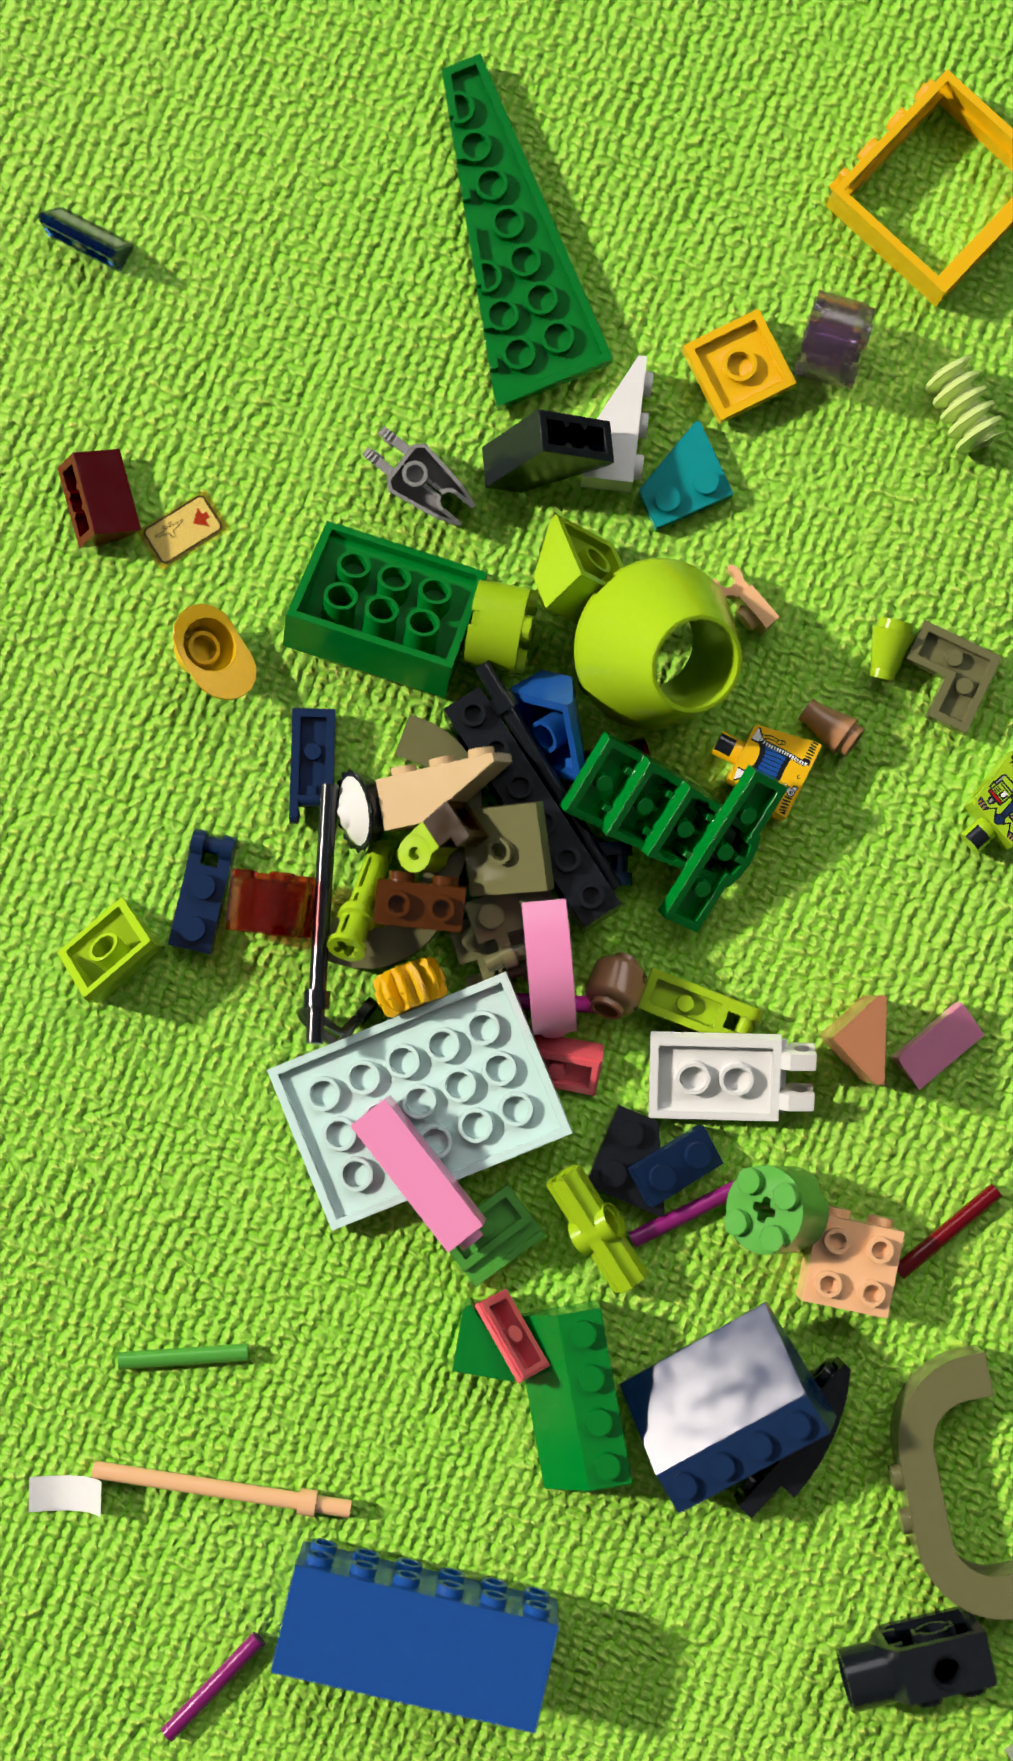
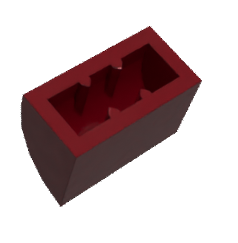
M120 449L73 452L58 467L79 548L116 542L132 536L141 530Z

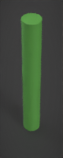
M249 1343L126 1351L118 1352L117 1362L119 1370L249 1361L250 1349Z

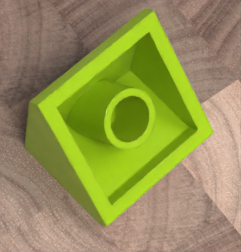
M121 897L63 946L57 954L83 998L88 1003H101L166 946L131 905Z

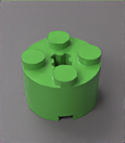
M758 1165L742 1169L738 1173L728 1193L724 1225L727 1232L751 1252L765 1255L793 1254L801 1252L819 1241L828 1223L829 1206L827 1199H823L818 1186L821 1184L809 1171L797 1166Z

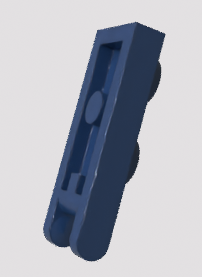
M292 709L290 824H299L300 807L320 808L321 784H334L336 709Z

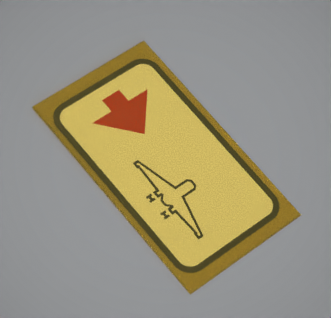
M203 489L145 525L137 533L162 570L229 527L206 490Z

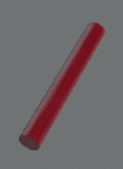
M993 1184L987 1186L900 1259L897 1273L903 1279H906L1000 1200L1003 1196Z

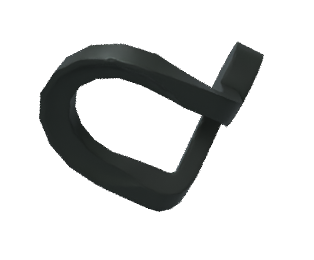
M369 997L361 1005L357 1013L342 1027H338L325 1016L324 1026L333 1033L342 1035V1037L337 1039L324 1030L323 1041L329 1045L351 1036L358 1025H363L374 1013L378 1006L377 1001ZM302 1007L297 1016L302 1024L307 1027L308 1009Z

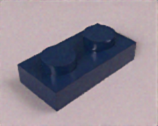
M696 1125L627 1169L646 1205L655 1207L722 1165L723 1161L705 1127Z

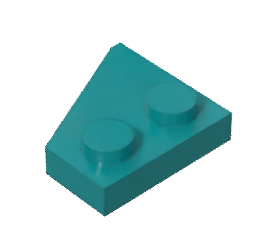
M700 420L689 428L638 491L639 498L655 532L732 498L734 494Z

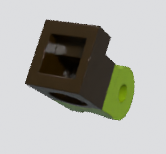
M446 801L403 839L399 845L398 859L401 866L411 873H436L444 868L449 855L457 848H476L489 836L466 802Z

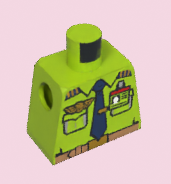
M1013 750L1000 758L964 805L965 809L976 821L964 830L960 837L975 853H979L992 840L1003 850L1013 848Z

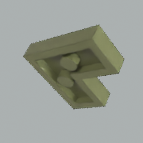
M924 620L904 661L942 679L925 718L961 735L966 734L1002 656Z

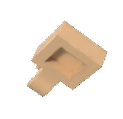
M730 564L726 572L733 579L731 587H723L715 578L713 580L723 591L726 599L731 598L735 600L734 604L738 608L735 613L741 623L748 630L756 629L762 635L776 623L779 615L753 585L749 586L745 582L739 568Z

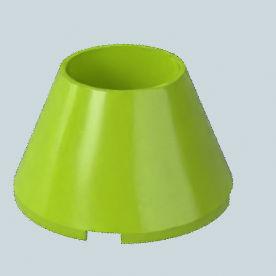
M670 558L640 560L613 573L614 577L597 594H592L578 621L574 640V661L582 689L608 718L630 728L642 730L663 729L682 723L717 706L734 689L742 667L741 645L730 605L717 583L704 571L683 561ZM689 622L693 633V646L689 660L676 677L659 685L656 663L661 646L671 632L680 625Z

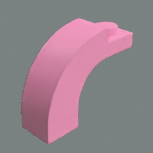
M566 899L522 903L533 1035L542 1034L546 1038L562 1037L567 1032L577 1031Z

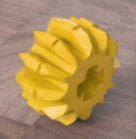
M433 957L419 958L395 966V968L384 971L376 976L373 981L374 994L379 1007L382 1008L385 1016L392 1018L443 998L448 993L443 969L439 967L436 958Z

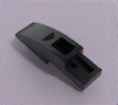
M838 1356L832 1362L829 1360L824 1361L812 1374V1377L837 1416L831 1432L737 1483L736 1489L738 1491L734 1495L738 1506L750 1518L754 1517L781 1486L795 1498L823 1460L840 1423L849 1388L851 1369Z

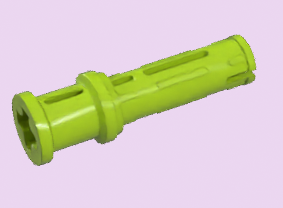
M378 839L368 846L353 893L349 901L339 909L338 918L340 922L336 933L329 937L327 948L334 956L340 959L359 961L365 956L367 949L365 945L368 932L375 928L376 925L374 922L377 880L380 877L387 876L389 866L396 852V849L392 848L393 844L387 840Z

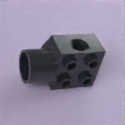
M959 1606L881 1624L868 1641L836 1649L842 1682L853 1713L895 1703H903L909 1706L917 1705L924 1708L933 1707L942 1703L943 1698L959 1694L963 1697H975L984 1694L987 1691L986 1688L998 1685L986 1631L972 1613Z

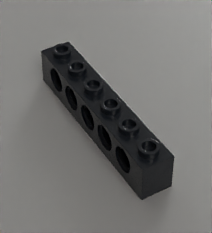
M476 688L444 708L445 722L466 752L479 747L493 746L495 753L511 754L512 763L487 784L499 805L543 801L554 891L560 899H566L567 911L582 934L618 912L621 906L618 897L500 716L496 715L482 688Z

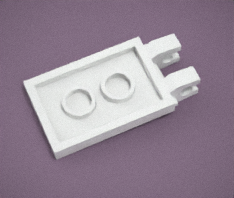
M651 1031L649 1118L779 1121V1112L814 1111L815 1094L813 1092V1085L810 1083L794 1082L786 1084V1070L816 1071L817 1053L815 1051V1044L797 1042L787 1044L788 1040L782 1038L781 1034Z

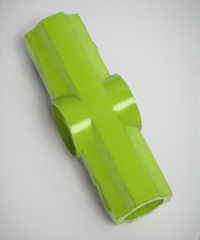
M573 1164L552 1177L546 1186L569 1221L568 1231L576 1249L583 1255L590 1254L614 1293L619 1292L622 1294L633 1289L639 1282L645 1279L648 1271L625 1237L626 1226L619 1210L612 1203L603 1202L580 1164Z

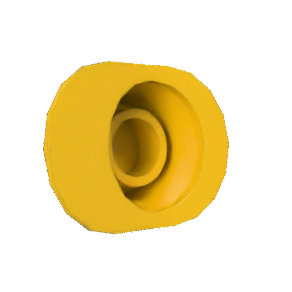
M202 603L189 606L182 611L173 625L174 654L178 664L192 676L205 693L223 700H234L243 697L252 689L256 680V664L251 652L231 620L223 611L215 606Z

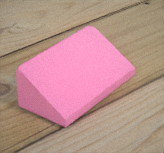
M955 1002L893 1054L891 1058L915 1087L920 1090L981 1039L984 1033L963 1003Z

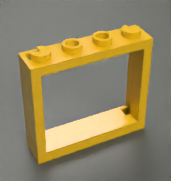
M948 69L935 82L930 79L920 87L914 96L916 102L908 111L902 107L893 115L885 126L888 132L879 141L873 137L857 155L860 161L851 171L845 167L839 172L837 178L828 186L832 192L826 204V207L935 307L944 300L1013 227V197L954 260L937 275L852 196L938 105L947 111L1013 172V128Z

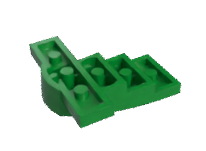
M604 731L559 806L565 813L601 828L607 836L642 849L648 857L683 869L658 911L664 918L694 932H698L725 888H728L739 879L751 864L759 845L760 832L789 787L775 777L748 764L725 803H722L680 773Z

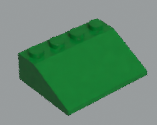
M326 521L286 613L283 646L445 698L466 641L468 625L471 624L474 611L471 609L479 580H486L488 572L331 521Z

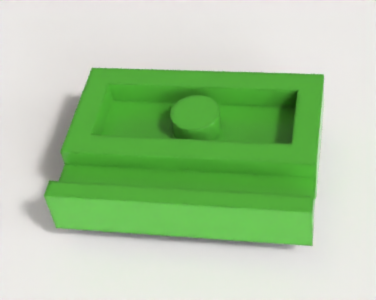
M508 1183L477 1205L486 1218L484 1225L479 1228L483 1236L464 1251L458 1245L450 1251L452 1257L470 1278L475 1288L545 1236L543 1230Z

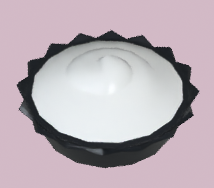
M349 769L347 772H342V779L337 781L339 787L337 799L338 825L343 829V839L349 841L350 849H356V852L360 853L362 850L365 851L368 845L381 838L384 832V824L376 782L368 776L359 775Z

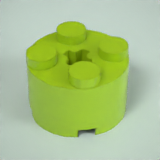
M479 580L471 609L474 610L467 630L464 652L465 664L478 667L490 660L497 671L524 676L528 650L522 648L531 649L535 631L532 616H536L540 596L539 591L504 583Z

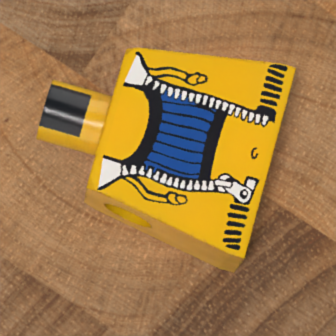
M754 725L745 741L722 731L711 754L733 764L725 780V783L733 789L748 764L775 777L788 786V790L771 815L772 818L781 822L787 818L822 745L761 725Z

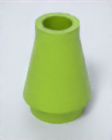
M879 617L878 625L873 626L869 676L894 682L896 672L914 638V635L911 634L913 624L892 618Z

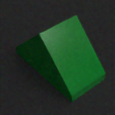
M471 1298L468 1299L463 1305L452 1371L510 1382L516 1381L475 1308L474 1301Z

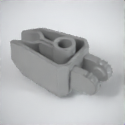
M384 426L378 434L382 436V440L388 445L397 448L404 454L401 461L393 468L375 450L367 448L362 455L388 475V491L439 520L460 526L462 522L442 507V496L427 484H430L442 495L445 493L454 494L473 509L475 507L474 501L463 484L426 443L413 444L410 447Z

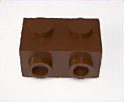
M389 870V878L380 877L377 880L374 922L383 925L460 932L463 926L468 886L458 885L459 877L433 875L432 882L415 881V873Z

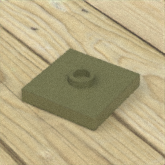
M543 801L470 808L489 836L476 848L464 847L471 897L540 892L554 889Z

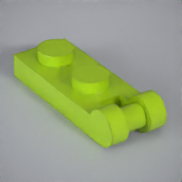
M651 968L646 988L638 1005V1008L697 1032L751 1034L755 1022L760 1023L764 1011L656 968ZM728 1012L739 1016L734 1031L723 1028Z

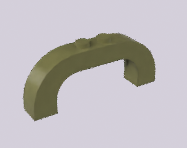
M411 714L408 717L395 752L397 760L408 764H416V767L421 769L430 767L429 760L436 757L454 755L455 761L468 758V753L464 747L446 730ZM481 790L466 802L470 808L482 807ZM464 847L457 848L449 855L447 864L442 870L436 873H424L421 881L432 882L433 875H447L459 877L458 885L467 886V883L460 881L466 866ZM333 918L330 926V936L336 933L340 922L339 918ZM392 925L373 928L368 932L365 940L367 949L363 959L359 961H346L334 956L329 951L328 961L358 969H377L393 966L420 952L432 941L439 930Z
M970 1345L936 1355L921 1365L903 1385L891 1415L890 1442L894 1464L888 1465V1472L894 1492L900 1491L903 1507L897 1508V1516L902 1534H909L912 1548L919 1563L936 1587L950 1601L970 1613L990 1619L1013 1620V1560L995 1564H976L957 1554L952 1541L934 1454V1434L938 1423L947 1411L962 1402L994 1396L986 1354L978 1346Z

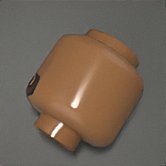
M618 952L614 956L600 957L595 962L585 986V996L589 1000L590 1007L594 1012L603 1017L616 1020L636 1011L647 985V975L638 966L639 962L635 957L627 953Z

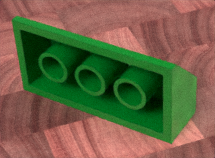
M594 1300L522 1313V1317L550 1364L543 1371L525 1380L544 1489L594 1491L632 1484L599 1301Z

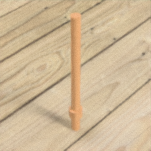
M95 1461L92 1470V1478L294 1509L297 1510V1515L315 1517V1513L350 1518L352 1500L319 1495V1490L301 1488L300 1492L103 1461Z

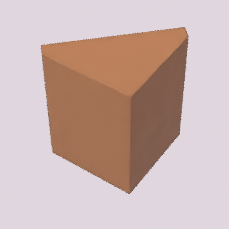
M862 995L819 1037L860 1081L875 1085H885L887 996Z

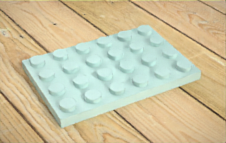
M507 971L267 1070L332 1231L407 1201L350 1126L389 1095L396 1101L456 1180L573 1133Z

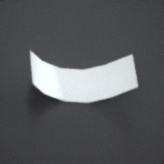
M73 1475L30 1477L29 1512L69 1510L92 1513L101 1517L102 1482L95 1478Z

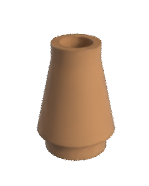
M815 699L808 703L799 717V720L834 755L838 752L844 757L848 756L865 732V729L858 725L859 719L820 704Z

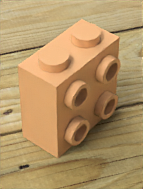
M828 1205L829 1218L822 1237L814 1245L804 1249L796 1295L802 1301L888 1319L905 1232L897 1227H893L894 1219L868 1214L867 1221L850 1218L851 1210Z

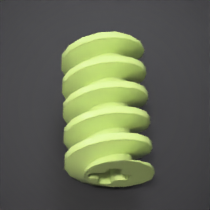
M970 354L954 360L935 372L925 386L929 394L939 393L933 400L934 407L936 409L947 408L940 416L942 423H955L948 430L947 434L951 439L962 438L955 447L958 454L980 450L996 442L1009 432L994 431L1002 417L1001 415L987 417L986 413L995 405L994 400L980 402L979 397L988 388L986 385L972 386L971 383L980 372L979 370L965 372L964 367L973 359Z

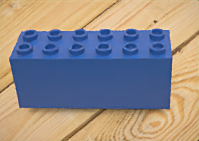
M315 1538L312 1539V1542L303 1541L295 1563L270 1673L531 1733L536 1732L559 1628L557 1599L551 1598L549 1592L536 1587H526L525 1591L507 1588L508 1584L506 1582L491 1577L482 1578V1582L465 1578L463 1572L453 1568H440L439 1572L422 1568V1563L409 1558H398L397 1562L381 1559L379 1553L370 1549L356 1548L354 1552L337 1549L338 1545L335 1542L326 1539Z

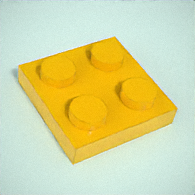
M759 308L682 347V353L719 425L795 388L797 384Z

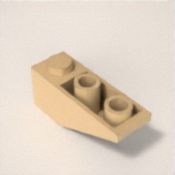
M486 746L468 750V758L455 761L454 755L432 758L429 760L430 767L417 770L416 764L391 768V776L376 779L384 830L406 831L415 829L444 802H467L512 763L511 754L495 753L493 746Z

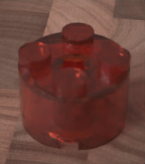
M233 868L232 877H230L225 930L311 938L316 890L315 878L296 876V874L270 871L267 874L258 873L255 870Z

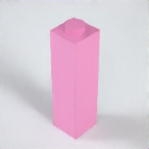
M391 1095L350 1125L447 1252H450L457 1245L464 1251L483 1236L479 1228L484 1225L486 1221L485 1216Z

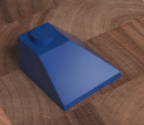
M541 670L511 687L520 702L516 706L559 778L574 782L586 760L572 676Z

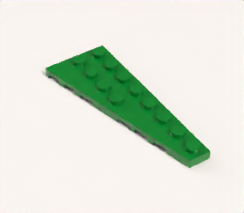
M481 53L443 68L442 79L494 401L497 410L500 411L613 363V356Z

